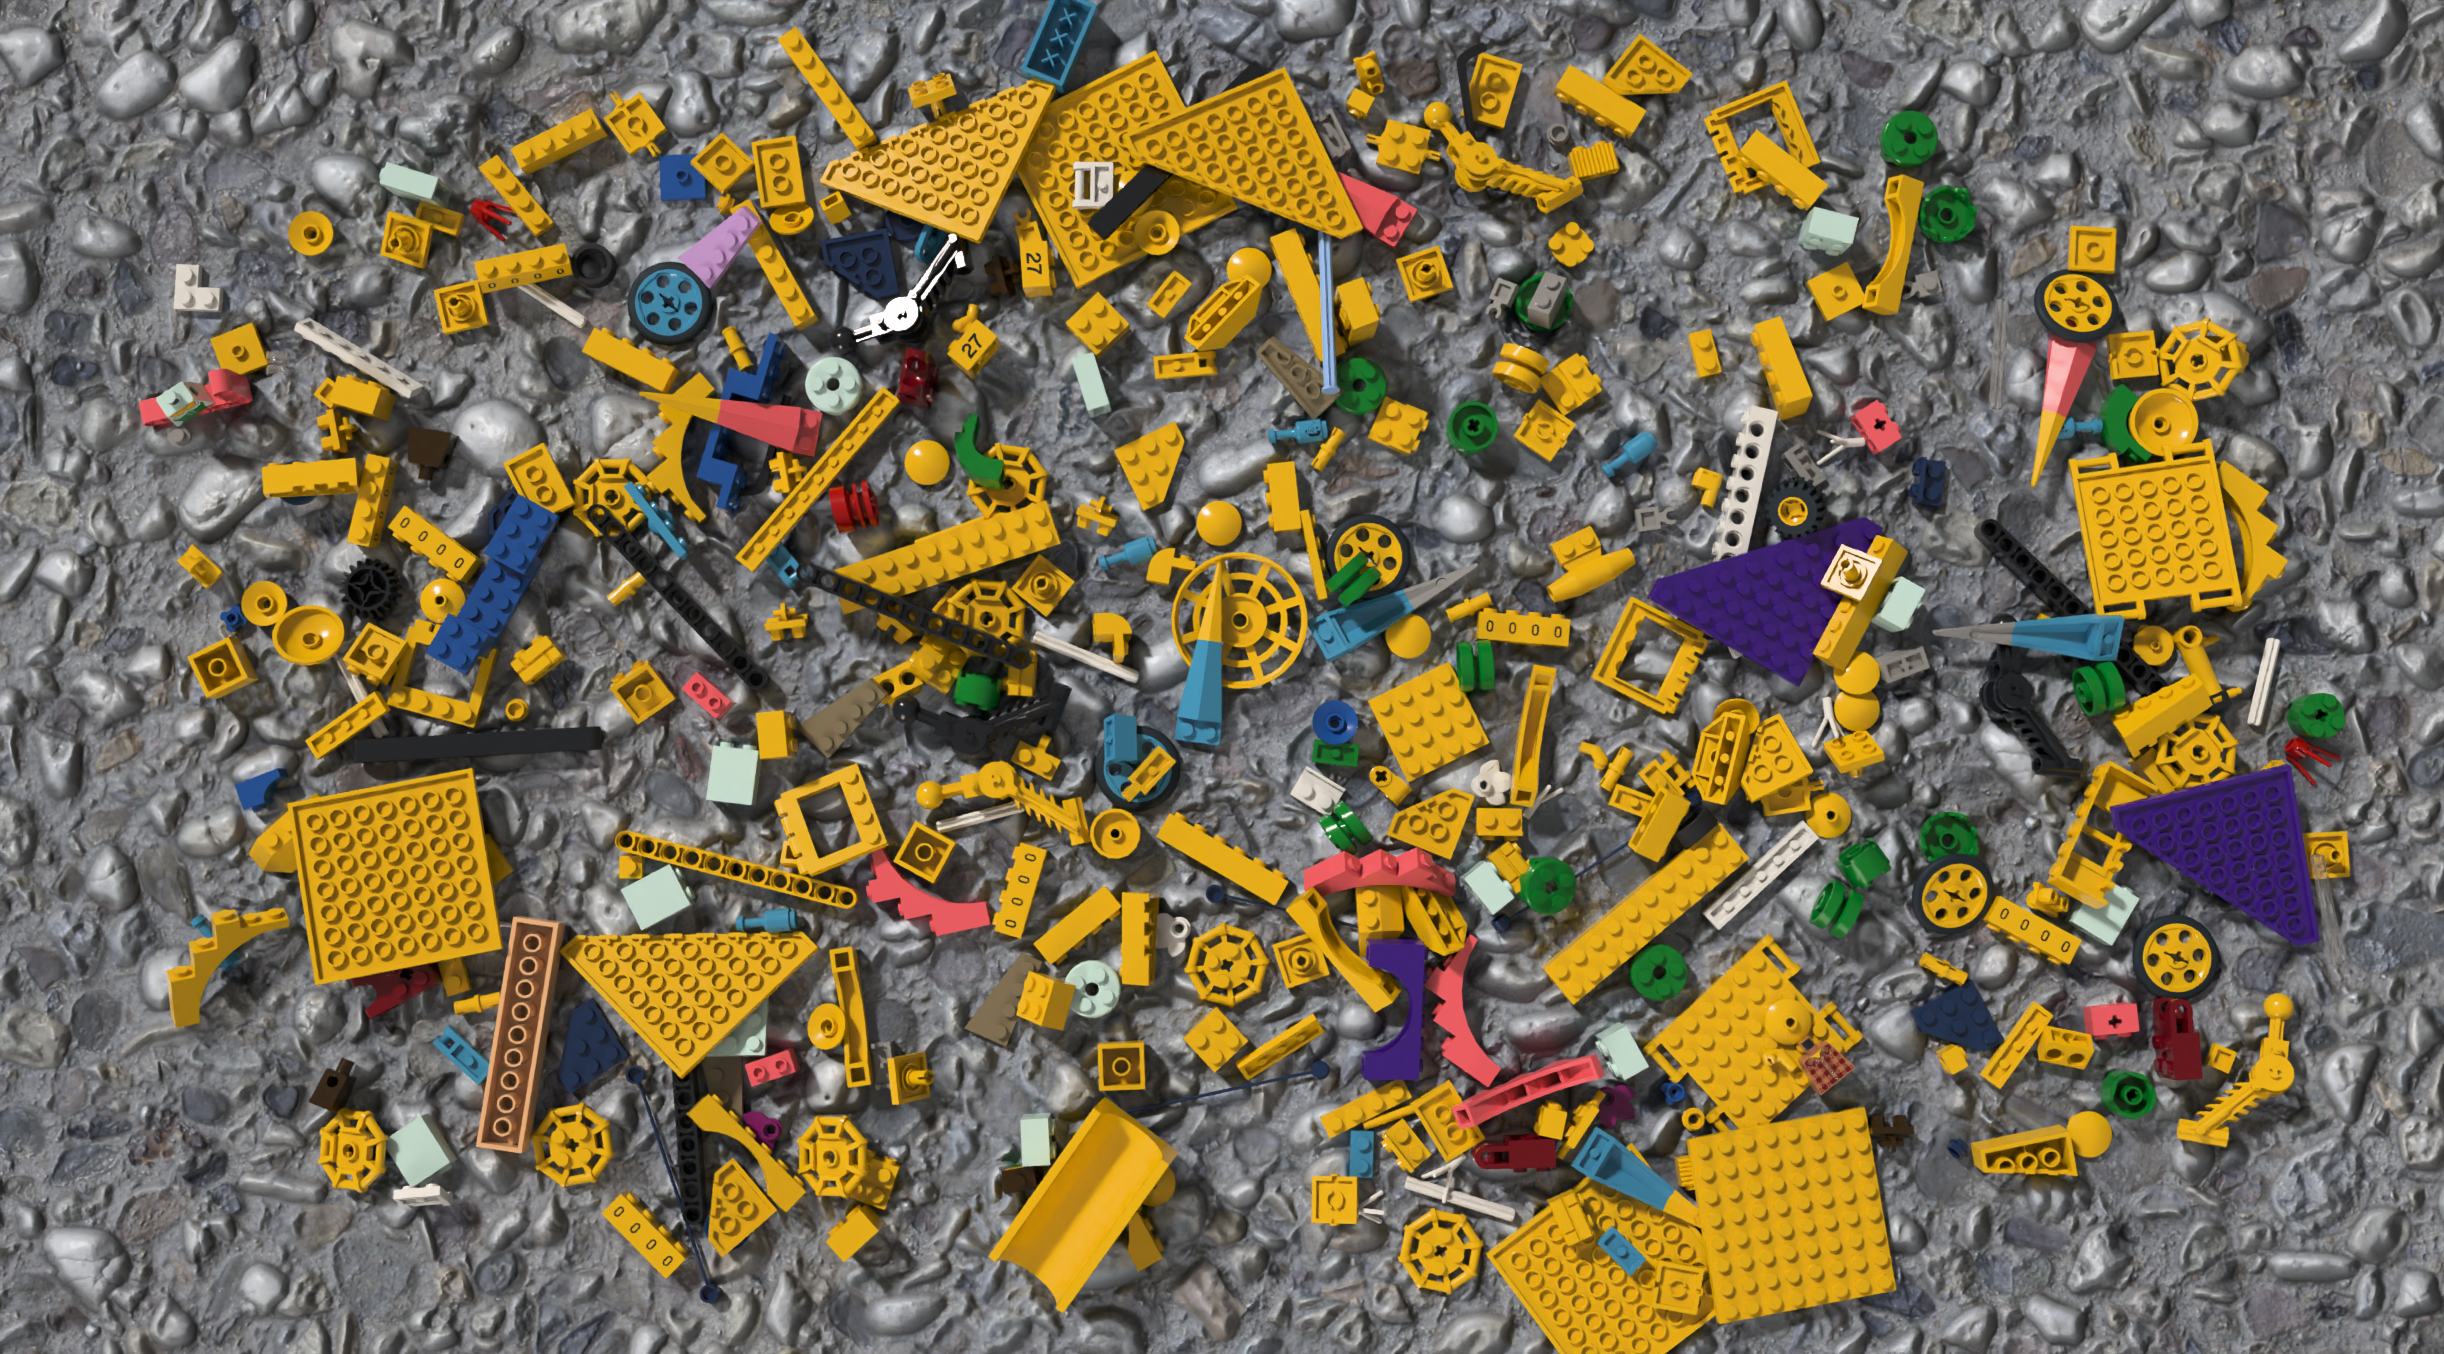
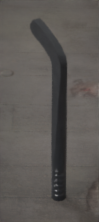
M1484 42L1468 48L1457 59L1466 131L1470 132L1476 142L1466 63L1471 58L1488 49Z
M783 394L781 405L789 406L792 397ZM769 444L758 482L754 485L746 486L745 489L741 488L739 496L757 495L766 489L771 472L769 460L775 458L777 447Z

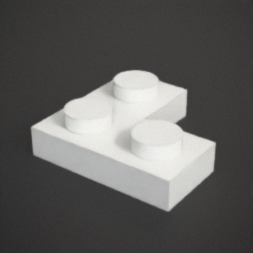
M176 264L174 309L222 312L224 290L221 288L201 287L202 266Z

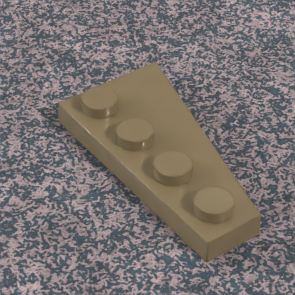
M1275 337L1269 338L1256 352L1313 420L1319 418L1345 392L1340 388V391L1336 394L1322 393L1321 389L1324 387L1323 374Z
M871 678L796 727L827 758H830L889 693Z
M1022 952L965 1026V1029L1007 1046L1019 1018L1016 1013L1028 972L1038 973L1043 961Z
M705 1057L701 1062L710 1096L712 1097L715 1094L724 1103L721 1107L727 1113L731 1110L740 1119L738 1124L743 1128V1057Z

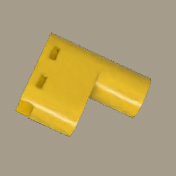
M1699 467L1694 474L1691 485L1705 490L1700 505L1713 508L1724 476Z

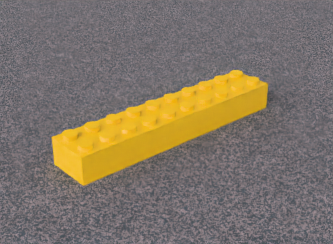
M1045 500L835 569L834 571L900 597L1061 544L1062 541L1049 502ZM831 575L833 584H835V578ZM848 583L845 588L848 595H855L857 589L853 583ZM869 592L867 594V601L870 604H876L878 601L877 594ZM838 597L844 615L866 608Z
M1717 823L1702 839L1687 849L1683 848L1540 968L1568 1002L1574 1005L1746 862L1749 857L1720 823Z

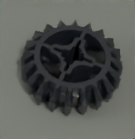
M366 558L365 563L361 560L357 561V567L350 565L351 573H343L347 577L346 581H339L340 584L345 585L343 589L339 590V593L345 594L341 601L348 602L345 608L347 610L353 609L352 614L355 616L360 615L363 619L370 617L373 620L377 618V615L382 618L385 617V611L388 613L393 612L391 605H399L395 598L402 597V594L397 593V589L403 588V585L396 583L401 579L400 576L394 575L396 569L389 568L390 564L387 562L382 563L379 559L372 561L370 558ZM370 572L364 581L358 582L364 574ZM380 574L385 579L386 589L381 585ZM370 586L374 587L375 589H378L379 591H368V589H364L363 587ZM356 589L361 593L362 604L356 596ZM379 596H384L378 604L372 606Z

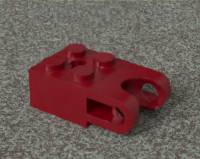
M907 348L896 396L903 405L929 409L930 403H934L936 391L933 390L934 381L938 382L940 369L937 368V364L929 352L913 348Z
M436 962L349 979L353 987L369 984L375 988L376 1000L365 1010L369 1019L378 1017L443 983L440 969ZM409 969L413 970L411 976L409 975Z
M2171 997L2156 998L2152 1005L2154 1023L2152 1046L2156 1052L2154 1069L2157 1072V1076L2171 1080L2203 1079L2199 1032L2194 1031L2191 1004L2184 999H2174ZM2164 1002H2167L2165 1013H2163L2161 1010V1005ZM2179 1005H2182L2184 1008L2182 1015L2180 1014Z
M1538 1134L1503 1135V1140H1484L1471 1148V1156L1481 1169H1513V1172L1523 1173L1527 1172V1168H1536L1538 1172L1550 1171V1167H1556L1555 1139ZM1484 1152H1489L1488 1157L1481 1158Z

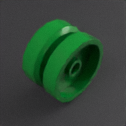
M1469 401L1459 405L1452 412L1446 425V436L1449 444L1456 451L1464 455H1476L1484 452L1492 444L1498 432V420L1495 412L1488 405L1476 401ZM1473 426L1475 428V432L1473 430L1469 431L1468 427Z
M1362 551L1324 584L1331 593L1338 591L1343 585L1346 587L1338 596L1339 602L1345 608L1355 599H1360L1373 587L1372 584L1382 576L1375 566L1370 567L1363 574L1360 572L1368 564L1369 560Z
M1478 640L1475 645V655L1469 641L1457 642L1456 663L1460 691H1473L1476 685V678L1481 690H1493L1495 664L1490 640Z
M2101 661L2093 664L2092 668L2085 666L2074 669L2072 673L2073 690L2080 708L2087 716L2102 714L2105 709L2111 711L2122 708L2125 705L2126 695L2123 681L2112 662Z
M1342 800L1333 807V812L1339 819L1338 822L1329 814L1323 815L1317 821L1326 832L1325 835L1342 852L1346 851L1352 855L1358 852L1357 846L1351 840L1353 837L1360 845L1364 846L1374 839L1362 822Z
M1832 879L1823 888L1813 906L1809 919L1810 924L1820 929L1828 927L1829 934L1840 939L1843 938L1851 929L1860 913L1864 900L1863 894L1854 889L1845 891L1844 884Z

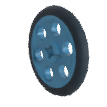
M671 261L657 263L640 273L633 282L628 293V315L635 329L647 340L668 346L682 344L693 339L706 326L712 309L711 291L685 264ZM663 276L670 279V283L666 288H661L658 285L659 279ZM683 282L691 283L690 292L681 293L680 285ZM647 292H651L654 295L653 301L649 304H645L642 301L643 295ZM661 295H663L666 299L673 300L674 307L679 312H676L673 308L669 306L666 307L667 304L665 300L661 297ZM690 303L697 305V311L692 315H688L685 311L686 306ZM654 313L658 314L660 317L658 324L650 325L648 323L649 316ZM674 319L681 321V328L677 331L670 329V322Z
M1137 725V761L1129 763L1137 765L1149 756L1142 751V745L1145 742H1152L1155 748L1159 745L1176 761L1156 783L1157 789L1153 794L1144 795L1139 791L1128 802L1121 795V786L1125 782H1130L1128 777L1134 772V769L1131 768L1132 766L1120 764L1122 772L1118 776L1111 775L1109 773V766L1112 763H1105L1104 743L1096 757L1095 774L1102 793L1116 806L1129 811H1145L1161 805L1170 798L1180 779V758L1174 744L1166 735L1148 726Z

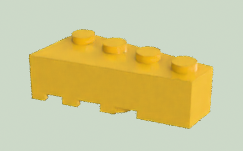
M2194 673L2168 687L2161 688L2147 697L2140 698L2137 702L2118 709L2110 714L2109 717L2119 737L2133 758L2141 754L2139 750L2146 745L2152 747L2158 743V737L2166 732L2171 734L2177 730L2179 723L2182 721L2189 722L2213 704L2203 683Z
M2060 1124L1970 1143L1974 1165L1985 1173L2014 1174V1172L2078 1176L2070 1131Z

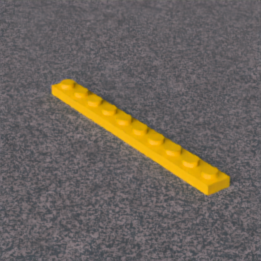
M882 387L735 558L752 573H755L901 403L899 399Z

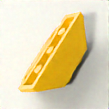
M1248 274L1240 279H1235L1221 285L1190 317L1187 334H1185L1184 339L1198 351L1224 348L1256 316L1263 288L1262 285Z
M1724 712L1702 730L1691 774L1704 801L1727 805L1740 787L1750 746L1747 716Z
M316 793V794H314L313 796L309 797L308 799L317 798V797H322V796H321L319 793ZM288 811L256 839L249 852V856L263 871L294 873L297 870Z
M1371 885L1354 888L1360 958L1366 957V939H1397L1404 932L1400 885Z
M1400 885L1402 908L1419 939L1423 941L1425 946L1443 956L1462 950L1465 946L1467 924L1453 899L1431 890Z

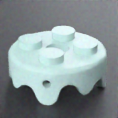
M827 357L819 360L811 367L806 377L805 388L809 400L817 409L830 415L838 416L856 407L864 392V383L857 368L848 360L840 357ZM832 379H837L840 383L839 388L835 391L828 389V382Z
M1083 961L1073 967L1065 979V982L1076 986L1070 1008L1080 1016L1087 1018L1101 1017L1109 1013L1120 999V978L1116 971L1104 961ZM1093 982L1098 985L1099 992L1096 995L1091 996L1086 992L1088 983Z

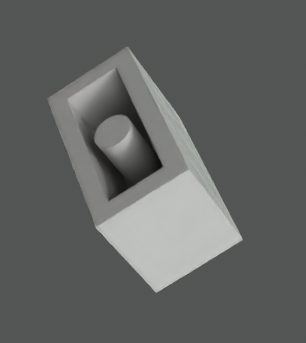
M1545 271L1528 306V322L1550 329L1567 294V278Z

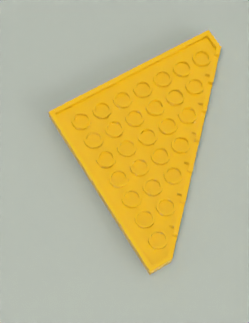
M1285 67L1139 127L1122 136L1131 157L1326 234L1343 239L1363 229Z
M1037 78L1026 81L1027 84L1014 88L1013 86L997 93L998 96L986 101L985 99L968 105V108L959 112L953 111L938 117L939 120L930 124L924 123L911 128L908 133L898 137L894 135L880 141L879 145L869 149L868 147L851 153L850 157L840 161L838 159L831 161L820 183L822 186L981 244L1056 91V87L1054 84Z
M797 931L793 933L761 932L751 934L738 932L728 934L696 933L692 935H683L682 933L664 935L632 934L631 936L576 935L559 952L670 1068L683 1079L815 954L819 948L802 931Z

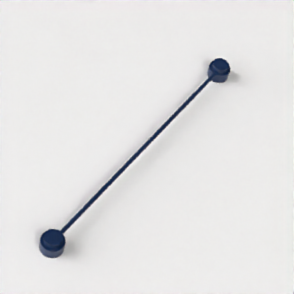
M1697 790L1691 791L1684 796L1691 802L1690 810H1694L1702 805V797ZM1629 841L1624 843L1614 851L1610 852L1603 858L1599 859L1597 862L1593 863L1586 869L1582 870L1581 872L1576 874L1575 877L1578 878L1585 872L1600 864L1602 861L1617 853L1618 851L1626 847ZM1530 907L1523 908L1511 917H1508L1506 913H1502L1496 916L1490 923L1495 931L1503 933L1511 928L1510 922L1512 919L1530 909Z
M1211 885L1206 890V898L1211 903H1218L1224 897L1287 912L1286 908L1226 895L1219 885ZM1331 919L1332 923L1357 928L1355 924ZM1400 935V936L1398 937V938H1401V939H1416V938L1407 937V936H1403V935ZM1429 949L1433 954L1439 955V953Z
M1318 1060L1312 1064L1311 1071L1125 1110V1112L1142 1111L1309 1074L1321 1080L1329 1075L1330 1068L1325 1061Z
M640 1065L631 1066L626 1071V1079L631 1084L639 1085L682 1213L681 1199L641 1083L646 1077V1071ZM685 1223L706 1284L700 1290V1298L705 1303H712L720 1295L719 1287L714 1283L708 1282L690 1225Z

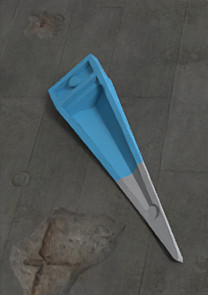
M1475 563L1394 593L1347 606L1346 608L1326 612L1309 621L1308 628L1329 663L1346 653L1350 654L1476 570L1479 564Z
M2095 613L1939 629L1932 632L1936 636L2012 645L2092 661H2117L2124 618L2121 615H2098Z

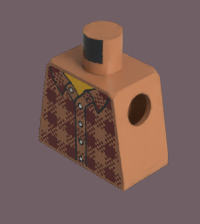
M1807 1036L1798 1043L1805 1052L1798 1059V1062L1813 1090L1820 1095L1824 1094L1855 1069L1851 1062L1826 1041L1822 1040L1815 1044L1810 1036Z

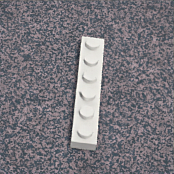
M307 318L296 322L294 331L301 334L304 339L315 342L327 352H332L340 357L343 362L352 364L360 372L374 377L380 384L396 390L400 396L411 398L422 392L424 385L313 319Z
M1800 821L1710 904L1702 914L1717 930H1720L1819 837L1804 821Z

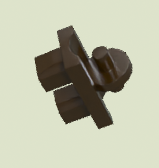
M993 255V260L984 264L986 274L990 277L997 275L998 282L990 284L992 296H1017L1014 284L1019 283L1018 276L1022 274L1021 267H1015L1014 261L1008 262L1006 256Z
M1906 1115L1893 1116V1127H1886L1885 1116H1872L1870 1118V1138L1886 1139L1879 1140L1880 1147H1887L1889 1153H1895L1896 1146H1904L1903 1139L1896 1138H1909L1910 1134H1914V1128L1909 1126Z

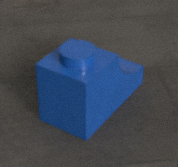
M277 768L235 784L243 810H253V813L266 810V805L274 802L273 793L278 784L289 777L287 770Z

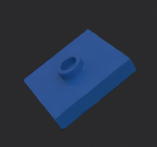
M698 154L659 155L662 202L707 199V180L690 164V161Z

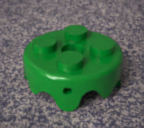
M1904 111L1894 115L1886 122L1879 135L1880 155L1884 161L1893 162L1900 169L1922 166L1932 157L1938 145V133L1934 123L1929 117L1917 111ZM1905 134H1912L1915 137V143L1908 144L1904 139Z
M1949 185L1941 186L1931 191L1920 203L1918 211L1919 227L1934 242L1942 244L1957 242L1975 227L1977 207L1973 205L1968 189ZM1942 210H1946L1951 214L1950 221H1944L1941 218L1940 213Z
M1545 272L1526 280L1520 287L1515 299L1516 313L1521 322L1528 328L1538 332H1548L1559 328L1569 317L1574 302L1573 294L1567 287V294L1550 329L1528 322V306Z
M1353 358L1345 361L1336 369L1337 386L1345 392L1335 403L1343 413L1364 416L1381 406L1387 392V379L1383 370L1375 362L1365 358ZM1361 380L1365 383L1366 388L1362 392H1357L1353 389V383Z
M1956 812L1937 813L1928 818L1920 829L1919 848L1922 855L1930 863L1945 855L1968 854L1976 857L1979 852L1978 831L1970 823L1968 816ZM1945 834H1950L1953 839L1949 847L1944 846L1942 843V837Z
M1553 856L1530 859L1529 869L1524 874H1521L1519 878L1521 887L1518 893L1519 898L1528 907L1540 914L1551 915L1564 910L1571 903L1576 893L1577 882L1575 873L1568 864ZM1553 881V889L1550 892H1546L1547 883Z
M1660 943L1647 944L1635 953L1631 959L1628 971V979L1635 990L1644 998L1653 1001H1667L1677 996L1683 990L1688 976L1687 965L1682 955L1676 949ZM1657 966H1662L1665 970V975L1661 979H1656L1653 976V970Z

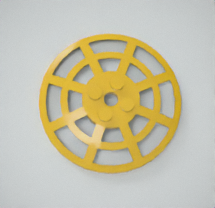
M1246 552L1227 553L1216 556L1195 568L1186 577L1177 592L1171 615L1175 644L1180 655L1190 667L1192 657L1184 644L1198 639L1201 628L1200 612L1202 607L1206 608L1208 601L1206 597L1210 593L1212 582L1207 585L1200 595L1188 590V587L1200 573L1215 564L1217 566L1220 561L1222 564V583L1227 594L1222 599V641L1224 642L1222 646V666L1223 664L1231 667L1251 666L1255 677L1254 680L1249 681L1222 679V687L1239 689L1263 685L1284 673L1295 661L1302 649L1308 626L1305 599L1293 577L1282 566L1271 559ZM1247 559L1260 562L1262 565L1257 576L1243 572L1229 574L1225 561ZM1270 568L1276 570L1286 579L1296 595L1295 597L1283 600L1277 589L1265 580ZM1244 579L1253 581L1249 593H1236L1232 580ZM1262 586L1272 594L1277 603L1263 606L1256 598ZM1185 598L1196 603L1193 612L1194 631L1181 635L1179 613L1182 600ZM1299 605L1301 628L1296 643L1285 637L1288 624L1286 609ZM1280 611V631L1276 633L1266 628L1267 615ZM1239 613L1244 614L1247 619L1246 624L1241 627L1234 623V616ZM1262 636L1274 641L1273 645L1266 652L1257 656L1254 647L1255 642ZM1280 645L1292 651L1289 658L1279 668L1268 675H1263L1260 663L1271 657ZM1232 646L1245 647L1249 660L1228 659L1227 656Z

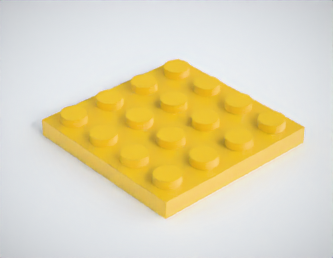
M1450 662L1444 663L1367 701L1407 783L1489 743L1465 692L1460 691L1459 680Z

